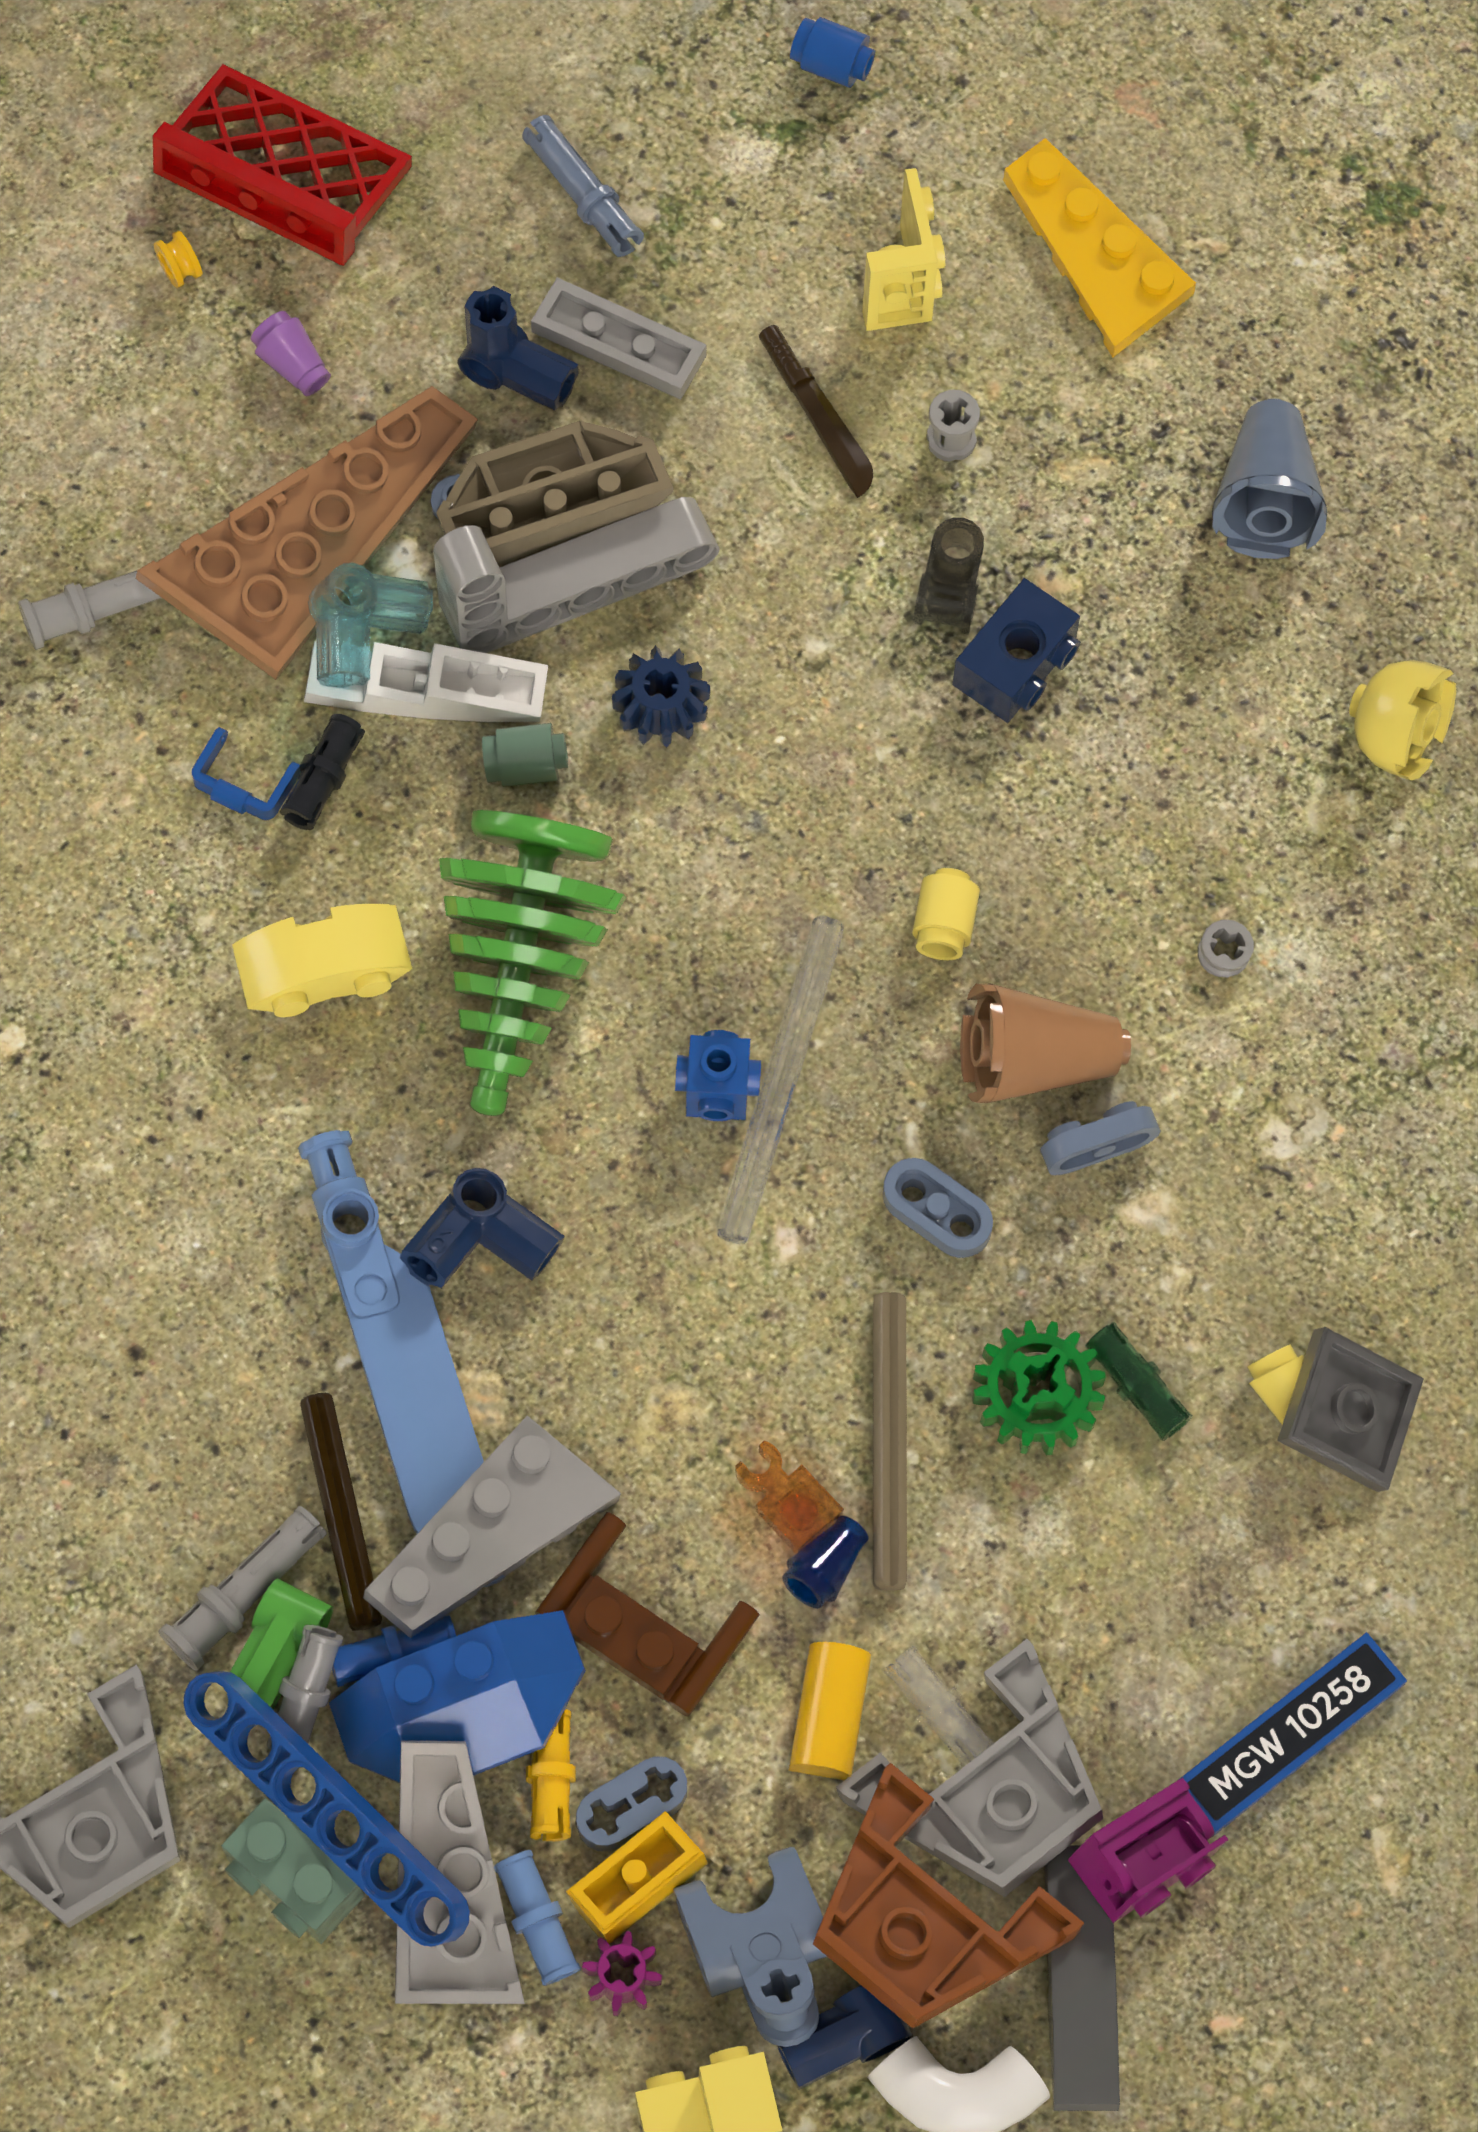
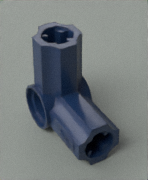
M495 286L485 291H473L464 306L467 346L458 358L457 364L459 369L471 381L484 388L496 390L503 385L554 411L560 406L563 407L572 393L575 380L579 374L578 364L528 340L527 334L517 325V312L511 305L510 293Z
M473 1168L464 1171L457 1177L451 1193L401 1252L400 1259L406 1264L410 1275L426 1286L434 1285L442 1289L480 1243L532 1281L549 1264L565 1236L508 1196L504 1182L496 1173L487 1169ZM463 1201H476L482 1204L486 1210L475 1211L469 1208Z

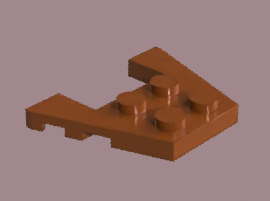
M889 1763L881 1775L813 1945L911 2028H915L1073 1940L1080 1932L1084 1922L1042 1887L1038 1886L1000 1931L994 1930L896 1848L930 1810L934 1798L892 1763Z

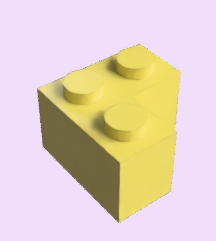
M747 2046L732 2047L710 2054L711 2064L699 2067V2077L685 2080L683 2071L669 2072L647 2079L645 2081L647 2089L635 2092L636 2105L643 2132H782L765 2054L760 2052L749 2055Z

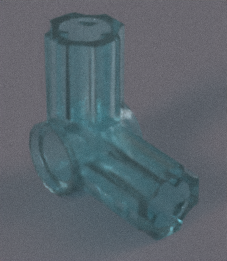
M343 563L331 571L313 588L308 600L309 611L316 621L317 680L323 681L325 686L341 688L366 684L370 680V627L416 634L423 633L428 628L429 617L433 610V591L428 588L427 581L371 574L364 566L356 563ZM336 589L341 590L347 595L350 605L345 604L339 599Z

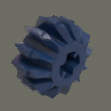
M655 645L651 650L650 660L646 661L633 653L629 659L630 670H618L615 676V687L618 690L612 694V707L615 712L621 713L620 726L624 732L638 728V740L643 745L651 739L653 734L660 735V741L667 748L672 742V733L676 732L689 740L694 732L693 723H704L708 715V707L704 703L710 699V685L707 684V681L701 680L702 667L699 665V662L684 665V653L681 652L680 648L668 659L662 658V652Z

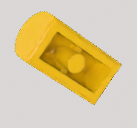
M814 1642L810 1644L789 1771L839 1780L851 1777L871 1661V1654L868 1651L836 1642Z
M665 1811L569 1888L566 1893L579 1914L595 1934L610 1944L672 1894L674 1888L683 1885L705 1867L708 1862L699 1847Z

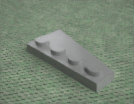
M527 1415L368 1586L363 1598L408 1637L412 1638L476 1596L480 1589L502 1575L505 1577L525 1564L526 1559L552 1542L557 1543L575 1531L579 1524L597 1512L601 1514L616 1504L620 1499L621 1493Z
M401 1741L399 1833L462 1893L467 1900L470 1916L469 1924L462 1936L456 1941L433 1947L420 1945L398 1925L396 1926L395 2004H525L466 1742ZM399 1858L397 1888L401 1886L405 1873ZM430 1898L424 1907V1920L430 1930L441 1934L449 1924V1910L446 1904L439 1898Z

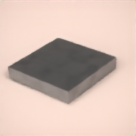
M1327 1327L1314 1329L1277 1441L1376 1492L1389 1490L1424 1378Z

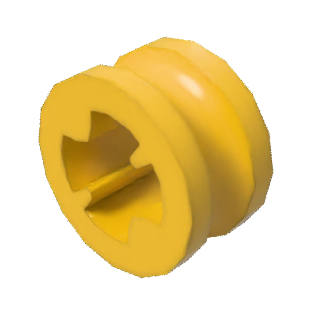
M178 230L173 233L172 241L169 243H164L162 240L154 243V250L160 265L175 288L182 287L184 285V278L187 276L197 279L203 275L199 260L189 241L181 231Z

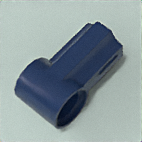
M861 1985L835 2000L833 2008L819 2014L820 2018L817 2029L809 2039L794 2046H776L790 2077L798 2090L859 2059L862 2063L869 2062L900 2047L913 2038L908 2024Z

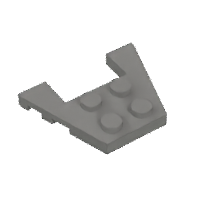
M1028 1639L984 1672L986 1684L1021 1723L932 1791L929 1795L934 1798L930 1810L904 1837L906 1840L1003 1897L1007 1896L1103 1820L1099 1801L1073 1739H1071L1056 1698L1050 1685H1048L1039 1663L1035 1648ZM881 1752L854 1772L851 1777H848L836 1786L840 1799L866 1815L881 1775L889 1764V1761Z
M137 1664L87 1693L115 1741L118 1751L6 1818L0 1816V1869L68 1928L181 1861L145 1680Z

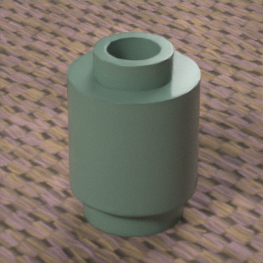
M552 723L496 729V735L482 737L483 761L488 783L501 782L503 787L558 781V769L568 768L565 734H554Z

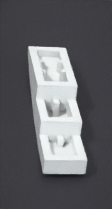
M314 641L304 702L362 712L424 719L476 722H539L548 665L434 643L432 652L429 653L374 642L371 652Z

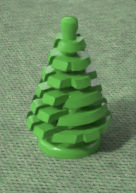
M475 810L472 814L471 829L478 838L519 851L517 867L462 858L461 860L454 858L439 859L441 878L444 881L483 893L512 899L510 904L473 897H444L446 916L449 918L505 933L504 940L464 934H448L452 954L499 967L497 978L470 972H453L456 991L492 1001L490 1013L459 1009L458 1013L461 1029L485 1035L483 1049L463 1047L466 1066L480 1070L477 1086H473L470 1102L471 1108L479 1114L499 1116L506 1109L509 1092H506L509 1075L524 1077L533 1060L515 1056L517 1041L542 1045L552 1029L539 1023L522 1020L524 1006L560 1012L571 996L563 991L530 984L531 973L545 976L551 975L565 979H580L589 964L585 959L576 958L573 955L536 947L537 939L569 945L597 947L608 931L604 926L595 925L596 923L545 911L543 910L544 906L588 913L616 914L625 901L626 896L622 893H617L616 890L552 874L557 858L588 862L607 859L612 848V837L583 827L544 818L502 811Z

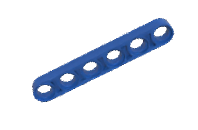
M217 1671L198 1675L189 1682L184 1692L183 1704L186 1715L192 1724L403 1931L420 1945L430 1947L456 1941L464 1934L469 1924L470 1911L467 1900L462 1893L241 1678L232 1672ZM212 1683L221 1685L228 1696V1708L219 1719L209 1714L204 1703L205 1693ZM255 1725L264 1727L270 1734L272 1741L271 1751L263 1761L254 1758L247 1745L248 1735ZM299 1767L310 1771L316 1784L315 1793L307 1804L297 1800L291 1790V1778ZM343 1810L354 1814L360 1826L359 1837L351 1847L339 1841L334 1829L335 1820ZM387 1853L398 1857L405 1871L404 1880L396 1890L385 1886L379 1875V1864ZM432 1897L442 1900L448 1907L450 1914L449 1924L441 1934L430 1930L423 1916L424 1907Z

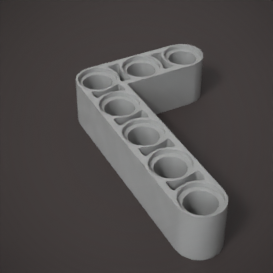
M681 497L500 568L481 528L475 525L463 526L448 532L434 545L433 553L439 605L459 647L488 653L694 572L713 561L718 555L720 548L696 500L692 497Z

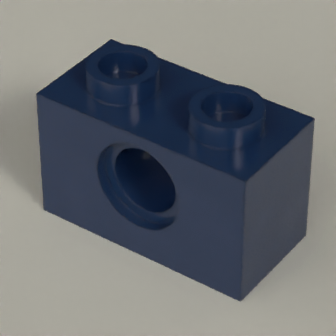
M1024 578L955 661L952 685L1006 723H1009L1020 708L1029 711L1037 703L1047 685L1043 680L1056 666L1058 669L1063 670L1075 656L1081 643L1076 639L1080 615ZM1020 648L1029 651L1033 656L1028 659H1018L1010 655L1008 651Z

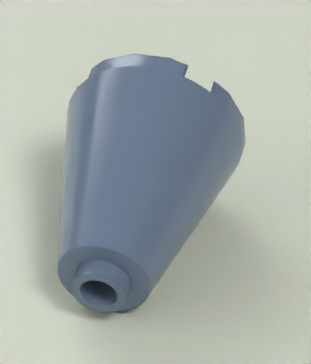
M1280 399L1260 401L1252 405L1246 412L1213 504L1212 527L1216 534L1219 530L1227 537V546L1235 552L1254 558L1280 559L1290 556V548L1306 543V550L1316 545L1325 533L1327 507L1302 415L1293 404Z

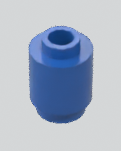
M819 17L816 21L804 18L795 34L790 51V59L799 62L800 68L804 71L851 88L857 79L861 81L866 80L874 62L875 50L869 48V35Z

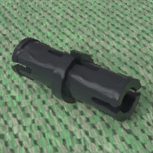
M333 714L312 754L309 753L304 756L299 766L301 774L280 810V814L284 815V819L293 826L303 830L314 829L321 811L333 790L341 788L346 778L344 770L365 734V730L361 729V725L357 721L346 715Z

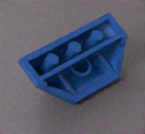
M556 1611L493 1621L376 1667L331 1700L329 1705L348 1761L354 1765L400 1783L401 1741H465L474 1776L545 1748L575 1687L578 1686L586 1670L564 1611Z

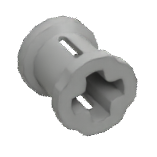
M961 390L944 391L937 395L930 405L929 421L931 424L927 430V440L930 452L941 460L948 462L963 460L972 454L976 446L977 437L975 429L980 419V408L977 401L969 393ZM962 407L965 408L964 416H961ZM942 436H945L944 445L941 444Z

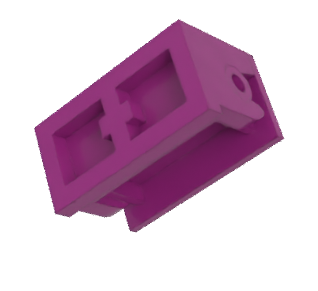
M1183 1777L1093 1833L1068 1859L1071 1866L1113 1923L1134 1909L1140 1918H1143L1172 1896L1167 1889L1168 1887L1180 1880L1185 1889H1187L1216 1868L1215 1863L1210 1857L1228 1841L1226 1835H1223L1209 1844L1207 1840L1214 1836L1212 1824L1189 1793L1188 1789L1190 1787Z

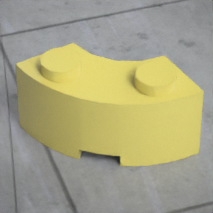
M354 904L331 907V915L325 920L300 925L295 924L294 917H290L263 927L232 944L247 1008L274 1012L277 1017H292L305 1012L312 1004L331 998L357 994L359 997H374L390 990L392 982L412 970L396 905Z

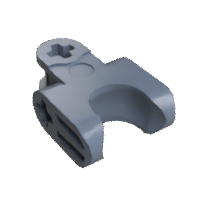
M788 1847L771 1853L768 1856L769 1867L773 1874L772 1893L761 1907L751 1912L730 1913L721 1909L713 1903L707 1893L706 1886L701 1880H694L674 1888L679 1915L710 1996L715 1997L741 1987L761 2036L771 2044L783 2047L794 2046L804 2042L817 2029L820 2017L814 1995L812 1974L808 1963L827 1957L813 1945L823 1916L795 1847Z

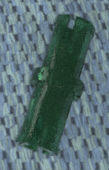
M1116 1322L1103 1327L1085 1344L1087 1350L1095 1348L1097 1351L1096 1360L1100 1362L1118 1386L1116 1393L1123 1401H1131L1162 1441L1172 1437L1192 1419L1193 1415L1173 1395L1165 1382L1160 1378L1159 1375L1162 1370L1154 1361L1147 1362L1141 1353L1130 1343Z

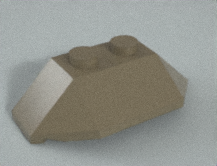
M577 421L472 456L452 487L446 501L444 500L438 508L437 518L444 535L463 526L475 525L480 527L500 568L656 507L673 493V485L653 439L639 435L635 438L615 429Z

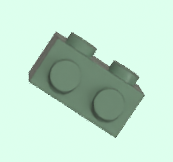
M266 1798L261 1801L221 1845L230 1862L224 1869L225 1872L250 1895L253 1896L260 1889L276 1903L277 1906L271 1913L298 1938L305 1932H308L316 1941L322 1944L365 1897L362 1889Z

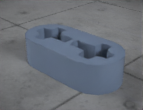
M655 1756L640 1762L590 1792L581 1800L576 1813V1826L582 1841L594 1850L609 1852L623 1846L663 1812L666 1811L670 1816L676 1814L683 1807L687 1798V1778L684 1770L674 1760ZM653 1773H656L661 1780L668 1779L669 1777L675 1780L670 1786L671 1799L669 1801L662 1802L657 1795L651 1796L639 1804L634 1799L646 1792L648 1789L647 1777ZM627 1804L629 1810L619 1815L615 1820L617 1831L614 1834L607 1835L606 1831L602 1828L596 1829L593 1832L588 1828L594 1822L593 1809L595 1807L602 1806L609 1813Z

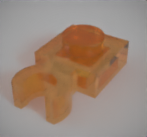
M763 1441L759 1445V1453L769 1463V1469L762 1474H755L749 1471L747 1466L740 1461L735 1465V1475L744 1488L753 1492H762L765 1495L756 1504V1512L798 1556L843 1516L844 1509L803 1465H800L788 1476L782 1469V1458L778 1449L773 1444Z

